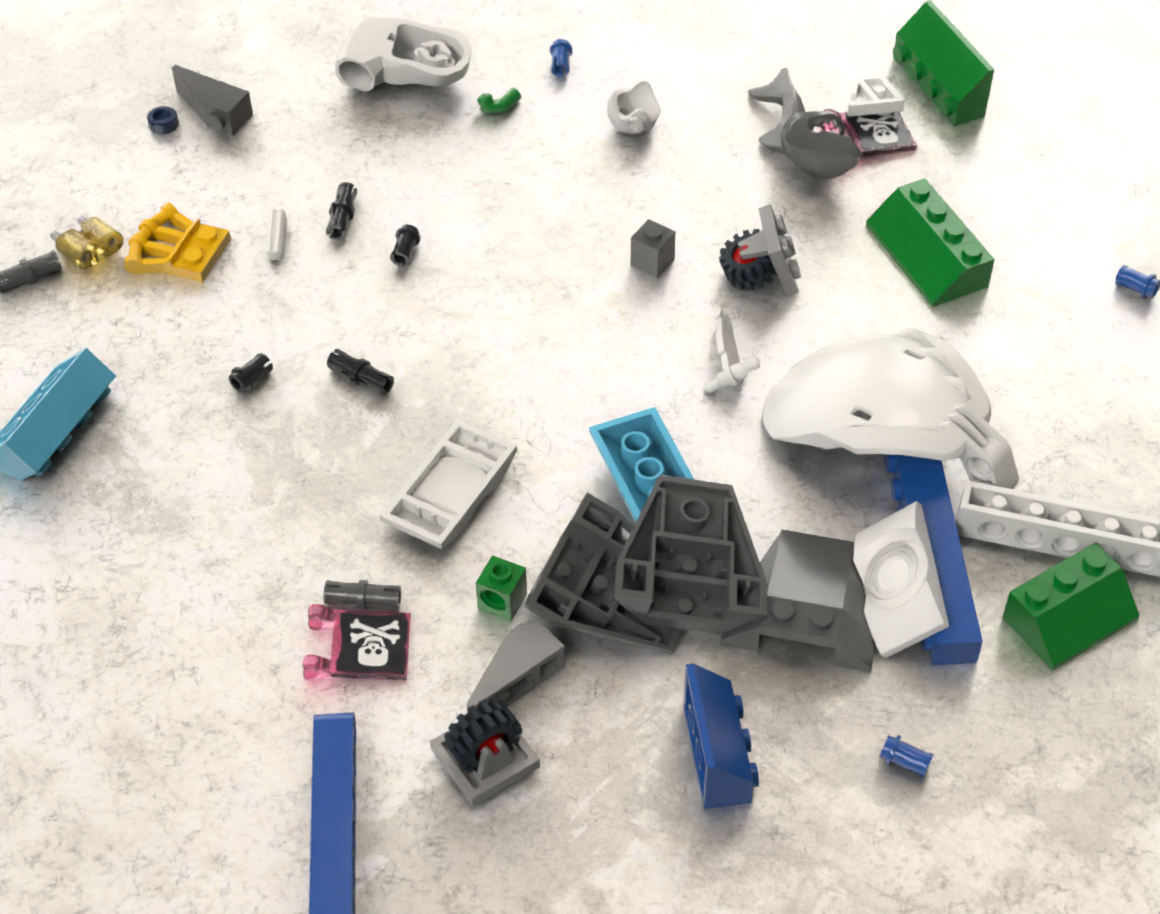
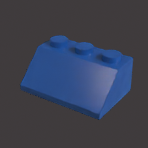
M694 663L686 664L683 709L704 809L749 804L752 802L753 787H759V775L756 763H749L747 752H751V739L748 728H741L740 719L744 717L741 696H734L731 680Z

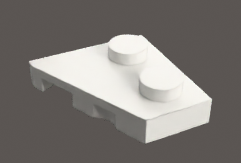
M883 75L854 77L847 115L848 117L872 114L888 116L893 112H903L905 100Z

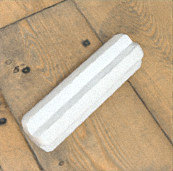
M272 209L269 212L265 252L267 259L271 262L274 260L281 261L284 258L287 217L283 209Z

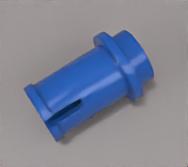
M557 39L550 46V54L552 56L551 72L558 77L564 76V67L566 75L570 72L569 57L573 53V48L565 39Z
M1126 265L1119 269L1115 278V284L1140 293V297L1143 299L1147 297L1153 299L1160 288V280L1156 279V275L1150 274L1148 276Z
M888 735L879 757L886 760V765L892 762L924 778L934 754L901 741L900 735H897L896 738Z

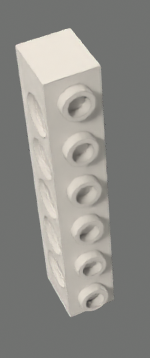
M965 480L956 520L959 536L1065 558L1071 557L1096 542L1122 569L1160 577V519Z

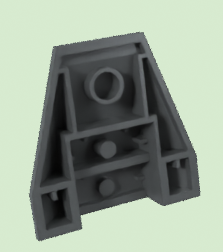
M659 475L615 566L613 598L644 624L721 634L766 619L767 581L733 485Z
M586 493L528 594L524 607L558 627L670 655L674 651L684 630L644 624L613 598L615 566L634 526L618 510L593 495Z
M782 529L760 561L767 581L766 619L722 633L720 645L758 652L760 637L765 635L836 648L833 666L871 673L876 644L863 612L866 595L863 582L853 561L854 542Z

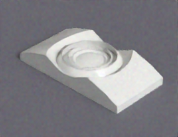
M457 419L380 514V521L440 549L445 548L466 530L481 501L497 489L517 452V445Z
M916 501L856 533L853 561L863 582L866 595L863 612L880 655L887 658L948 628L949 622L922 505Z

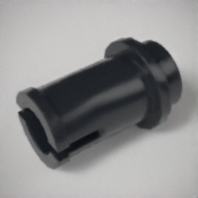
M405 224L396 231L395 236L397 240L390 255V260L398 266L409 265L414 247L421 240L419 230L413 225Z
M258 353L242 367L233 368L231 375H229V382L232 387L238 392L250 391L253 388V383L273 370L272 363L264 366L270 359L265 354Z

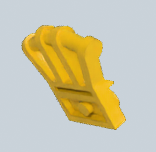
M167 202L160 207V212L150 219H143L138 226L139 232L133 234L128 240L130 248L129 255L124 259V269L132 274L168 273L204 282L231 241L230 231L202 224L200 219L191 221L179 213L173 204ZM169 221L182 231L162 227V225ZM151 238V239H155V240H159V241H163V242L175 244V247L169 246V245H165V244H161V243H157V242H153V241H149V239ZM142 254L149 255V256H153V257H157V258H146V259H143V258H142Z

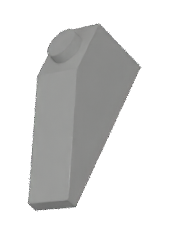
M536 616L525 624H518L503 639L470 696L467 708L472 705L475 708L478 707L479 701L486 700L488 703L490 698H496L497 701L500 699L506 706H509L565 668L564 645Z

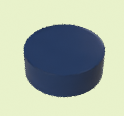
M156 107L147 115L149 129L156 134L171 133L179 125L177 112L171 107Z

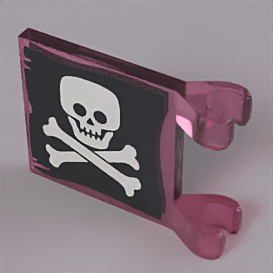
M833 109L823 110L833 112L842 119L847 134L860 149L862 156L917 150L918 145L899 112H893L888 116L872 114L848 117L847 112L840 113ZM832 121L829 125L824 123L821 127L826 132H831L838 128V126H834Z
M321 604L309 606V628L311 630H324L334 627L331 660L312 654L304 657L303 677L305 680L319 681L329 677L407 680L411 613L335 610Z

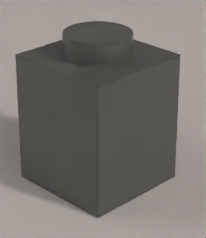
M648 219L631 237L630 266L658 278L675 259L676 231Z

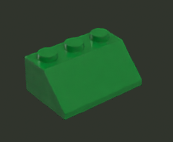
M1095 542L1011 590L1002 618L1053 671L1137 621L1140 615L1122 567Z

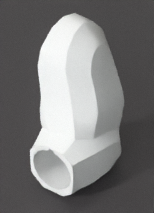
M367 17L353 29L340 46L335 60V76L342 84L366 92L383 82L391 85L421 84L435 87L446 86L462 79L468 72L472 49L469 40L463 34L450 28L433 27L408 19Z

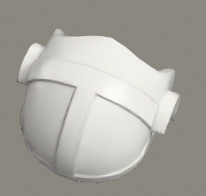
M642 79L634 82L632 87L615 90L607 104V115L616 131L626 135H639L649 132L655 126L661 113V107L654 95L651 84Z

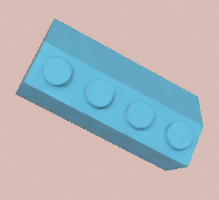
M84 348L57 364L0 430L1 473L21 481L34 474L37 477L42 475L52 464L49 458L55 450L60 452L72 440V436L69 433L75 426L79 428L92 415V412L89 410L94 403L99 404L111 392V388L108 386L116 375L90 350Z
M655 407L589 427V433L635 523L660 474L694 479Z

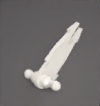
M722 307L715 310L714 319L716 320V339L723 371L719 372L715 379L704 383V390L709 394L714 393L720 387L727 388L732 386L735 388L745 380L744 378L747 377L748 372L757 370L761 364L757 357H751L743 364L739 362V355L733 335L734 330L729 315H723Z

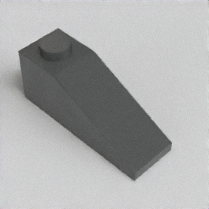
M178 65L172 67L176 91L208 127L233 136L253 116L249 91Z

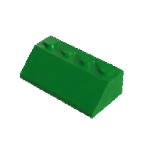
M932 0L925 1L896 33L895 46L892 51L894 60L903 67L910 79L917 83L924 91L925 96L931 99L940 110V113L954 127L985 117L995 69Z
M926 178L897 187L866 220V226L932 307L989 287L995 259Z

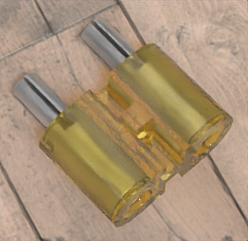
M85 215L77 218V223L81 227L79 232L72 227L63 233L57 229L50 233V238L55 241L56 250L81 269L89 268L100 262L99 254L107 258L121 249L124 242L122 234L98 217L88 218Z

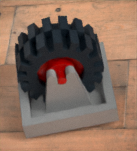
M771 204L760 207L758 210L763 230L753 229L752 234L749 233V230H744L741 237L738 234L733 235V242L727 240L724 243L726 248H721L719 262L727 280L733 287L737 286L738 290L743 291L746 286L748 291L754 290V285H757L759 289L763 288L762 282L767 281L770 284L774 281L773 277L778 276L786 296L799 293L796 279L802 278L796 259H791L793 255H796V251L791 237H784V234H787L782 215L775 216Z
M490 698L488 703L486 700L479 701L476 708L474 705L468 707V713L465 715L460 713L456 717L458 722L451 723L447 732L430 741L431 751L472 807L540 768V759L521 735L523 730L521 724L505 703L500 699L497 701L496 698Z

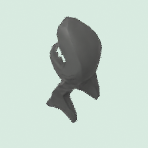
M787 67L782 68L776 78L768 85L748 90V95L757 101L777 103L782 106L781 122L773 130L758 138L760 144L769 150L787 155L793 163L807 174L818 179H833L854 168L862 158V153L857 145L849 137L844 136L845 128L843 121L835 113L828 110L806 112L802 99L792 83ZM831 121L839 129L838 133L834 130L831 132L822 130L819 133L813 130L814 126L822 127L824 123L829 125Z

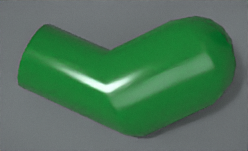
M510 88L503 96L494 100L492 94L484 93L477 99V103L480 105L479 110L484 114L506 113L521 100V93L516 88Z

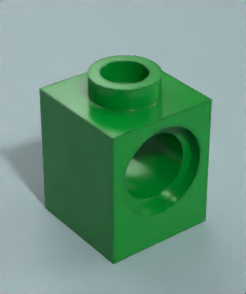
M492 555L475 583L477 608L512 621L527 595L526 567Z

